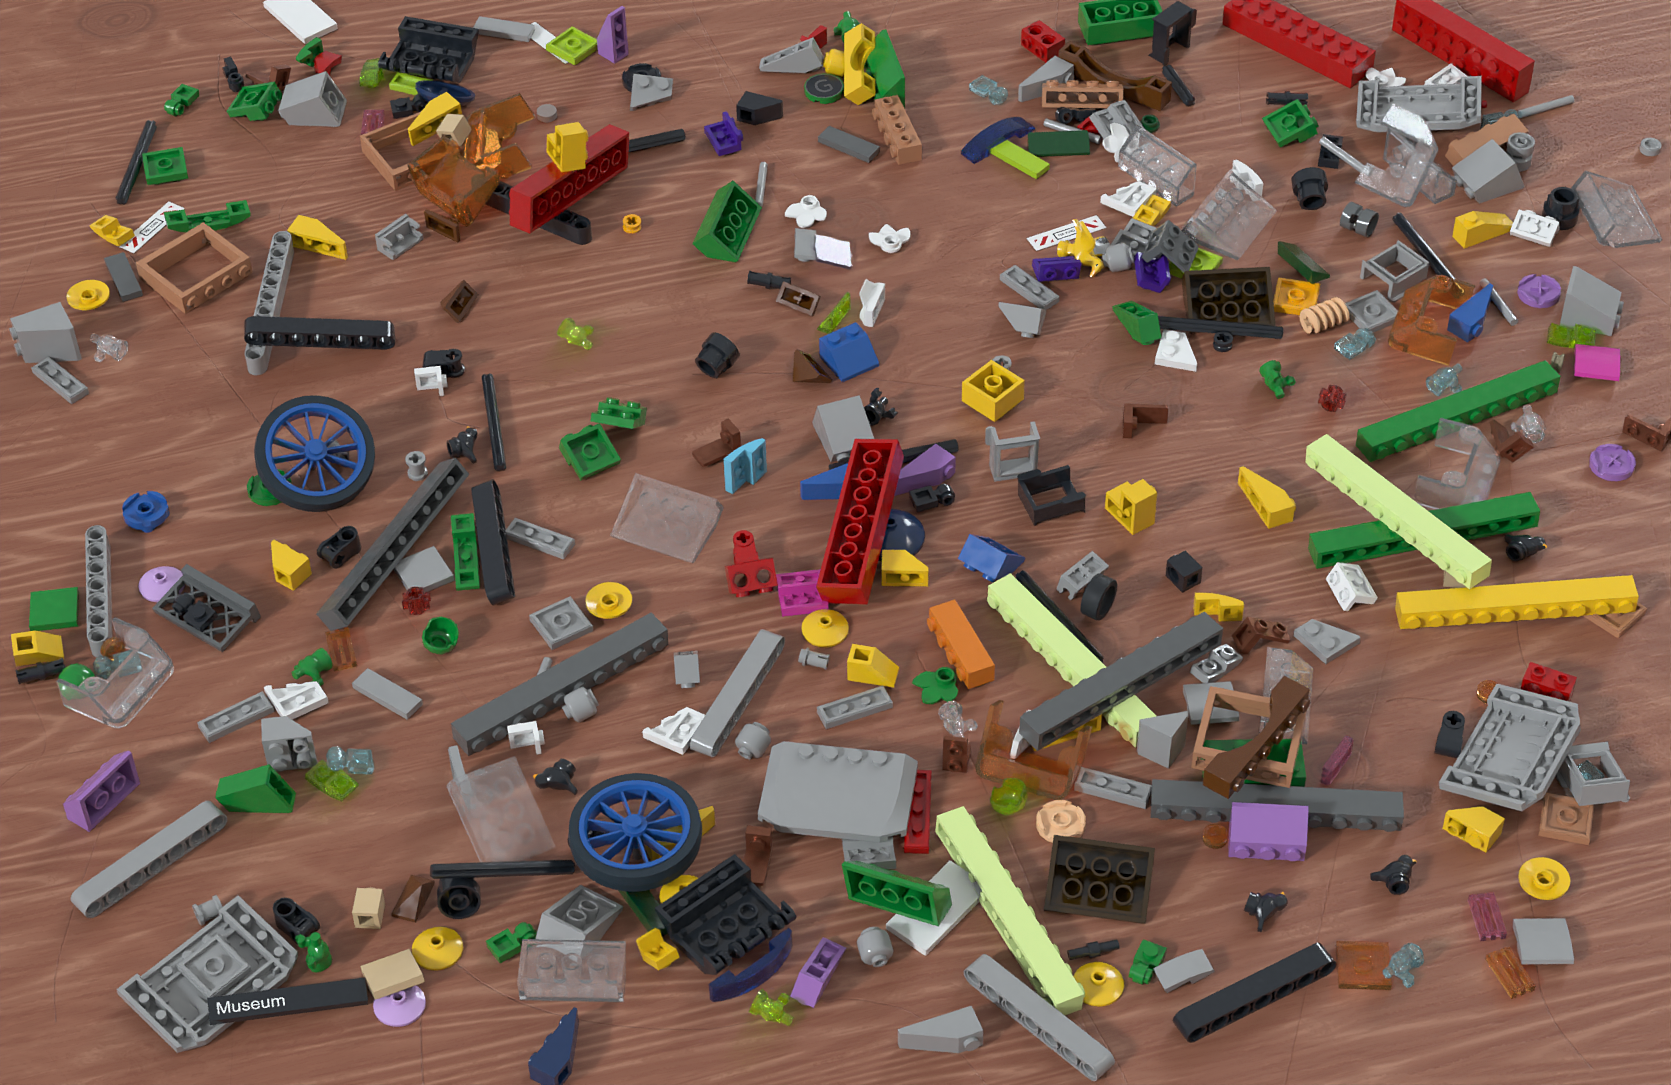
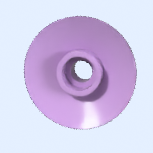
M169 566L151 569L141 577L138 585L139 592L146 600L158 602L183 574L180 570ZM185 585L179 590V594L184 590Z
M418 986L407 988L377 1000L374 999L373 1003L376 1017L382 1023L393 1027L406 1026L415 1022L423 1014L426 1006L425 995Z

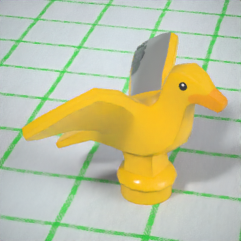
M1073 219L1076 229L1075 243L1071 244L1069 240L1060 241L1057 246L1058 257L1075 256L1076 260L1079 259L1081 261V265L1092 267L1090 276L1094 277L1104 267L1103 261L1097 256L1106 254V248L1110 246L1107 237L1104 236L1094 239L1083 221L1079 222L1077 219Z

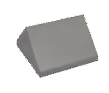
M1184 711L1140 719L1137 742L1138 755L1169 769L1185 747L1188 712Z

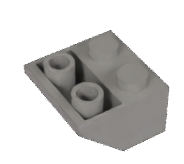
M287 716L261 719L262 744L267 765L270 764L278 772L318 767L311 731Z

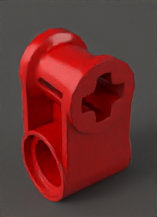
M747 530L737 531L733 536L734 564L759 560L753 534Z

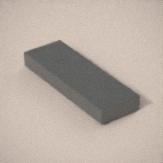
M828 126L818 136L819 143L868 163L880 152V146L831 126Z
M124 252L104 258L106 267L122 302L143 296L141 287Z

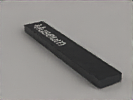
M364 977L209 997L207 1002L210 1025L368 1005V996Z

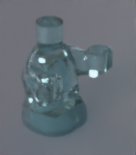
M1456 364L1452 368H1439L1437 372L1427 377V388L1436 396H1440L1449 386L1453 393L1461 392L1462 387L1458 384L1457 374L1463 370L1462 366Z
M1413 943L1403 945L1400 951L1393 954L1389 961V966L1382 971L1383 975L1386 978H1391L1395 975L1403 980L1405 987L1410 988L1415 983L1414 975L1408 971L1424 964L1422 949Z

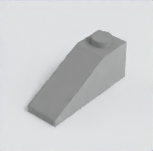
M813 37L762 58L759 69L764 72H813L821 68L824 56Z
M1054 56L1019 85L1018 101L1024 102L1041 97L1042 83H1046L1047 80H1057L1058 83L1074 80V65Z
M972 1006L898 1029V1046L903 1049L961 1053L973 1051L983 1045V1029Z

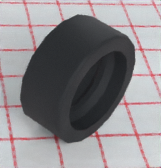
M1096 574L1087 585L1080 605L1081 613L1100 621L1103 619L1115 599L1117 581L1103 574Z

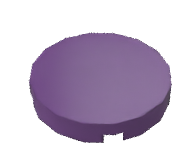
M1531 274L1519 282L1517 293L1519 298L1531 307L1548 308L1559 301L1561 287L1555 279L1547 275L1540 277L1536 276V274Z
M1605 444L1598 446L1595 451H1592L1589 466L1592 472L1602 479L1621 481L1633 474L1636 460L1632 452L1623 450L1622 446Z

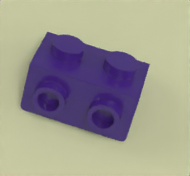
M727 111L722 112L723 121L704 126V133L718 156L742 150V131L737 129L734 118H730Z
M1137 252L1134 256L1138 286L1161 293L1164 287L1168 286L1171 281L1167 257L1162 254L1159 258H1153L1147 263L1142 258L1143 253Z
M1074 256L1033 259L1032 267L1038 281L1079 279L1081 261L1079 259L1075 260Z

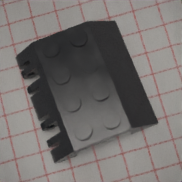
M405 16L398 27L399 43L389 58L386 57V52L382 53L378 61V67L396 73L460 83L474 60L479 29Z
M735 854L655 907V912L672 942L704 974L717 975L726 966L728 967L732 964L731 958H741L745 953L750 952L764 942L765 939L773 936L771 930H781L785 925L790 924L797 918L794 910L784 900L781 902L780 909L751 881V869Z

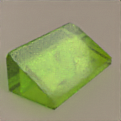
M846 292L817 327V330L827 334L834 331L851 309L849 292Z

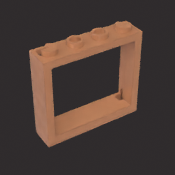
M421 112L360 136L362 152L395 191L468 162L466 146L464 144L461 147L447 146L448 148L392 169L377 150L408 138V128Z
M204 222L136 262L139 278L185 314L253 273L250 257ZM207 244L232 261L226 267L184 292L159 274Z
M1210 686L1193 751L1191 768L1204 771L1218 753L1227 752L1203 747L1213 707L1270 718V697ZM1306 712L1300 713L1297 717L1287 763L1267 759L1261 760L1255 773L1252 776L1248 775L1247 780L1290 788Z

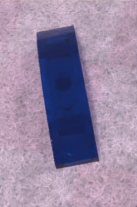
M1010 117L988 126L971 139L961 150V155L975 164L990 156L991 148L1014 135L1022 138L1034 131L1035 127L1022 117Z
M787 928L770 940L769 953L735 976L728 970L709 983L710 1000L718 1002L741 996L771 978L790 954L793 946L792 930Z

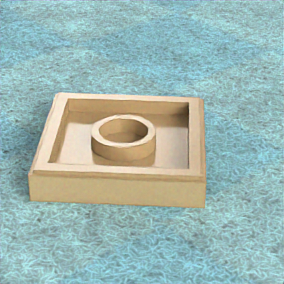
M410 949L360 966L375 1000L425 982Z

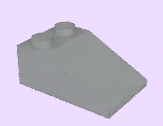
M579 885L542 913L536 940L544 943L547 947L566 954L571 959L580 961L594 949L621 913L623 906Z

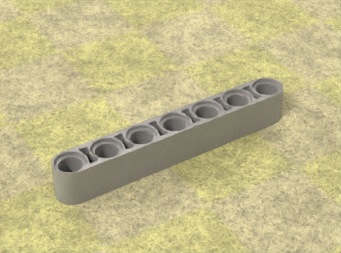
M95 525L88 528L85 533L87 638L92 655L97 658H104L110 655L113 650L111 553L106 529L103 526Z
M764 629L759 631L695 730L690 742L691 750L710 757L717 755L780 656L785 644L784 636Z
M211 801L202 802L78 887L71 895V902L87 918L96 917L219 832L226 825L227 816Z
M982 954L964 970L966 980L975 989L1088 1079L1097 1081L1115 1064V1059L1107 1048L990 956Z

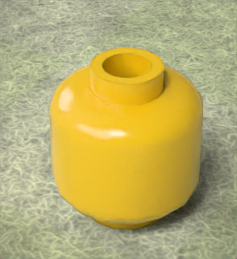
M831 49L825 53L822 67L825 68L827 74L838 77L844 76V51Z

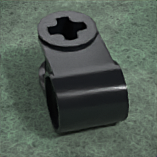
M458 349L430 350L423 355L422 368L441 366L442 375L446 374V378H457L465 373V367L461 363L462 352Z
M353 526L340 528L338 532L319 545L317 556L321 559H326L332 568H340L346 561L361 551L357 529Z
M1448 711L1444 714L1434 754L1452 758L1459 757L1465 718L1460 712Z
M280 898L273 904L272 908L276 926L296 944L297 935L302 934L307 937L313 931L320 929L318 920L292 899Z

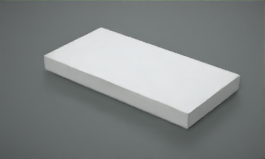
M266 0L263 2L264 8L304 44L309 43L316 37L320 38L338 29L337 23L311 0Z
M949 861L929 881L944 885L950 889L952 906L939 927L895 914L886 923V929L926 956L980 902L979 897L982 889L977 881L971 883L968 877L969 872Z

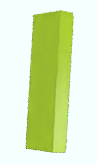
M1002 138L990 147L992 155L1035 179H1038L1050 169L1049 163L1005 138Z

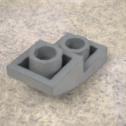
M795 228L794 258H798V260L803 262L815 260L816 230Z
M1225 644L1211 650L1207 659L1193 664L1190 673L1202 683H1214L1234 669L1243 660V657L1232 647Z
M1203 949L1178 956L1153 968L1166 993L1188 981L1194 984L1215 972Z

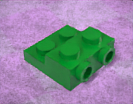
M275 82L242 87L228 108L227 113L230 117H243L247 115L250 121L265 120L269 117L270 113L274 112V106L277 104V101H281L282 93Z
M1298 99L1262 118L1265 126L1280 148L1298 139L1299 143H1302L1318 134L1316 128L1319 125L1315 117L1310 118L1309 115L1311 113L1307 105H1302Z
M607 397L606 400L599 402L598 411L591 413L590 422L634 429L645 425L647 407H642L640 402L628 401L625 404L619 403L620 399Z
M600 423L594 426L588 425L574 435L573 433L567 434L560 440L559 449L568 465L573 466L580 480L591 477L621 462L618 453Z

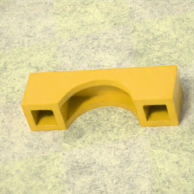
M862 23L844 34V97L857 105L875 96V79L864 72L865 62L875 48V32Z

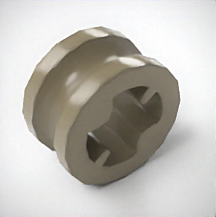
M1554 352L1550 365L1553 369L1557 370V373H1560L1565 354L1557 355V352Z

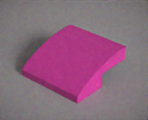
M1575 344L1574 376L1619 381L1620 349Z
M821 569L776 574L782 617L810 614L817 610L828 609V602H822L816 588Z

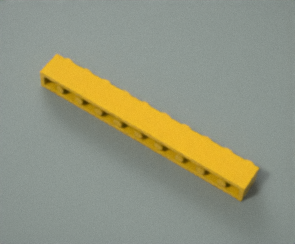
M1628 575L1472 587L1471 589L1465 587L1397 592L1395 610L1400 629H1415L1636 612L1639 596L1633 576Z

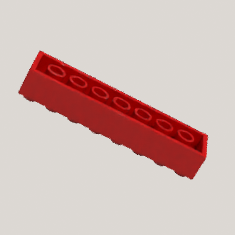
M1231 0L1224 5L1222 25L1348 88H1352L1363 79L1369 68H1374L1375 50L1274 0Z
M1396 0L1392 26L1394 32L1446 63L1454 65L1466 75L1481 76L1483 85L1513 103L1529 93L1535 60L1432 0Z
M609 124L588 138V142H586L588 159L585 160V169L561 172L552 161L511 188L509 193L510 226L530 234L628 168L629 132Z
M854 439L816 585L822 602L868 604L904 459L898 439Z

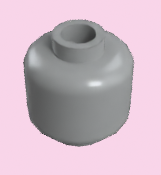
M1126 243L1110 245L1106 248V254L1102 255L1104 266H1109L1110 271L1113 273L1128 270L1131 268L1132 263H1134L1132 247H1128Z
M580 687L565 695L564 702L566 705L562 706V709L568 719L573 717L576 722L580 723L597 713L596 707L599 706V703L591 689L587 690L584 687Z
M758 722L744 725L735 739V745L739 749L738 753L748 760L751 757H762L771 743L770 731Z
M869 927L863 930L857 939V947L865 964L881 967L893 955L894 950L887 931L879 927Z

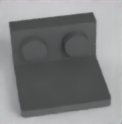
M1167 220L1151 233L1142 258L1148 263L1153 258L1157 259L1164 254L1183 272L1189 271L1197 253L1198 245L1185 235L1178 226Z

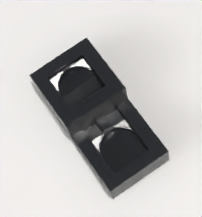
M1323 134L1324 137L1342 149V136ZM1321 145L1318 166L1338 169L1340 158Z

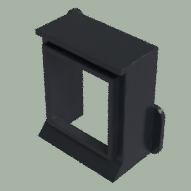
M1177 1L1152 18L1154 21L1152 53L1148 56L1166 66L1169 62L1170 48L1168 47L1176 42L1185 48H1189L1191 28L1196 24L1197 10ZM1173 26L1172 34L1169 36L1170 28Z
M1069 465L1042 473L1039 469H1035L1017 476L1018 496L1034 526H1036V523L1076 511L1085 513L1086 495L1084 492L1077 493L1070 480ZM1062 487L1066 494L1060 500L1036 506L1031 497L1032 495Z

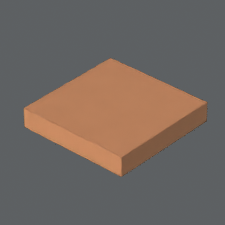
M1637 602L1636 612L1604 615L1593 614L1584 617L1619 638L1646 614L1647 608Z
M1546 793L1543 797L1538 836L1589 845L1594 804L1579 806L1573 797Z

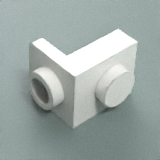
M441 366L414 369L417 390L439 388V395L444 396L443 388L447 387L446 374L442 375Z
M536 721L507 726L511 749L535 745L536 754H541L540 745L545 744L543 730L538 731Z

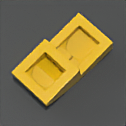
M1152 194L1146 205L1142 204L1133 219L1154 227L1170 209L1171 201Z
M107 215L90 225V228L96 234L116 246H121L135 236L131 228L121 226L117 218Z
M1195 593L1194 615L1206 612L1208 615H1218L1219 622L1242 621L1244 602L1220 594Z

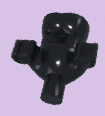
M875 388L871 392L869 404L864 407L870 426L878 424L881 418L893 419L898 414L895 408L886 411L885 406L888 404L886 397H881L878 400L882 395V391H879L880 388Z

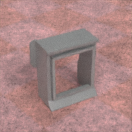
M1398 240L1397 244L1370 260H1362L1360 278L1365 279L1374 273L1389 284L1387 298L1390 302L1394 303L1408 295L1407 289L1427 278L1429 262ZM1396 261L1408 268L1407 271L1397 277L1384 269Z
M1035 421L1030 422L1029 436L999 440L995 427L989 426L986 428L985 443L990 445L989 467L994 482L1016 479L1021 473L1038 469L1040 436ZM1029 446L1028 457L1000 461L1001 450Z
M1608 742L1575 745L1570 748L1556 774V778L1562 787L1570 789L1579 806L1617 801L1628 802L1630 800L1628 795L1630 780L1626 779L1610 753ZM1601 756L1599 764L1608 778L1585 781L1573 759Z

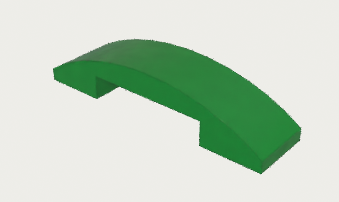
M247 200L226 203V210L187 216L184 209L164 212L167 228L185 233L203 222L216 231L234 226L251 216Z
M474 513L451 515L456 591L480 589Z

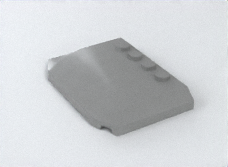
M1481 76L1461 77V84L1379 87V80L1359 81L1357 127L1374 132L1462 129L1481 123Z
M1496 683L1487 699L1488 707L1454 765L1447 767L1439 781V788L1523 811L1545 796L1581 730L1578 704Z
M783 741L772 746L758 810V820L763 822L764 819L773 824L774 829L783 833L877 843L888 841V837L901 834V837L906 836L918 761L902 753Z
M236 896L218 910L219 916L150 970L142 976L137 973L117 989L118 995L177 1053L207 1045L234 1023L210 1025L207 999L177 969L178 963L218 933L251 966V972L220 995L224 996L277 989L287 981L298 958V952L239 896Z

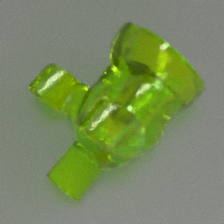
M566 318L559 326L557 335L566 338L571 344L583 346L589 350L593 343L586 339L588 334L593 333L594 328L590 325H585L583 328L576 326L572 318Z
M761 989L749 1010V1013L761 1015L766 1021L782 1022L787 1026H790L794 1019L793 1016L785 1013L783 1010L784 1005L790 999V996L785 993H781L777 1000L769 998L765 990Z

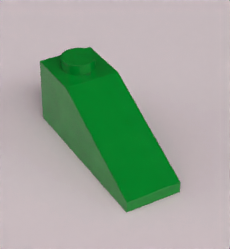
M1133 301L1112 306L1116 316L1130 336L1142 345H1149L1154 343V340L1161 338L1158 314Z

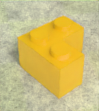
M579 122L557 125L555 126V133L547 134L546 152L561 172L585 169V160L588 159L586 142H588L587 130Z
M1144 479L1132 485L1127 481L1106 492L1105 509L1132 535H1135L1155 524L1157 491Z

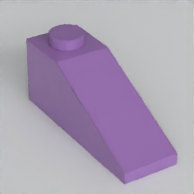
M623 6L607 15L597 37L598 54L614 64L629 55L625 7Z
M933 445L901 469L894 496L930 485H939L946 479L951 478L955 473V456L939 445Z
M823 937L799 972L790 997L803 1005H809L814 1008L837 968L846 947Z

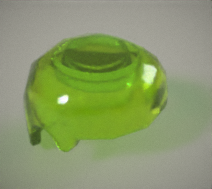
M1018 778L1004 779L1001 787H993L990 796L992 808L1006 816L1021 811L1028 800L1026 785L1024 781Z

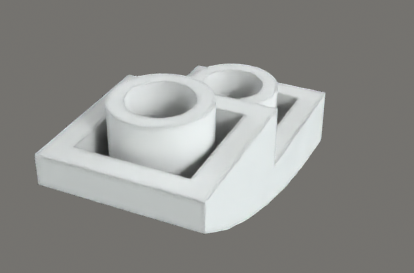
M1233 160V167L1230 170L1231 180L1236 183L1238 189L1245 188L1253 200L1262 199V180L1247 165L1238 160Z

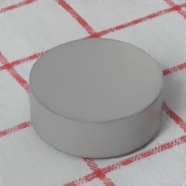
M550 104L539 106L537 108L538 120L545 123L554 121L557 118L556 107Z
M1645 138L1641 141L1639 150L1646 156H1656L1660 153L1661 143L1655 138Z

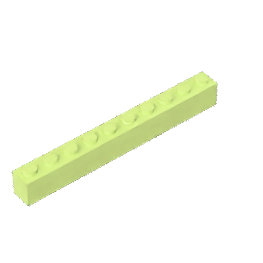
M1326 434L1307 446L1305 463L1310 468L1316 470L1327 481L1333 483L1341 492L1355 500L1358 505L1364 507L1375 518L1386 524L1390 530L1399 534L1407 543L1421 551L1424 556L1430 558L1459 583L1471 589L1490 576L1492 559Z
M1011 573L988 585L987 601L990 607L996 609L1002 615L1005 622L1010 623L1017 633L1024 637L1031 644L1032 648L1039 652L1046 659L1047 663L1061 674L1065 681H1069L1075 686L1081 680L1091 677L1102 668H1106ZM1136 695L1102 713L1108 724L1114 726L1121 733L1122 737L1135 748L1138 742L1139 720L1156 717Z
M964 806L937 815L935 832L956 865L969 872L968 877L971 883L977 881L982 889L979 896L981 905L1038 995L1063 1015L1081 1010L1085 997L1083 986L1081 983L1076 982L1070 966L1064 963L1060 957L1058 947L1051 943L1045 927L1037 921L1033 908L1026 904L1020 888L1015 887L1009 871L1003 868L996 851H992L988 845L986 835L977 828L973 815H969Z

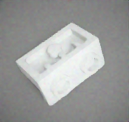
M1518 210L1510 230V235L1551 247L1555 234H1558L1559 222L1553 217H1542L1530 210Z
M1337 562L1326 577V581L1343 611H1349L1355 602L1374 604L1378 598L1359 565Z

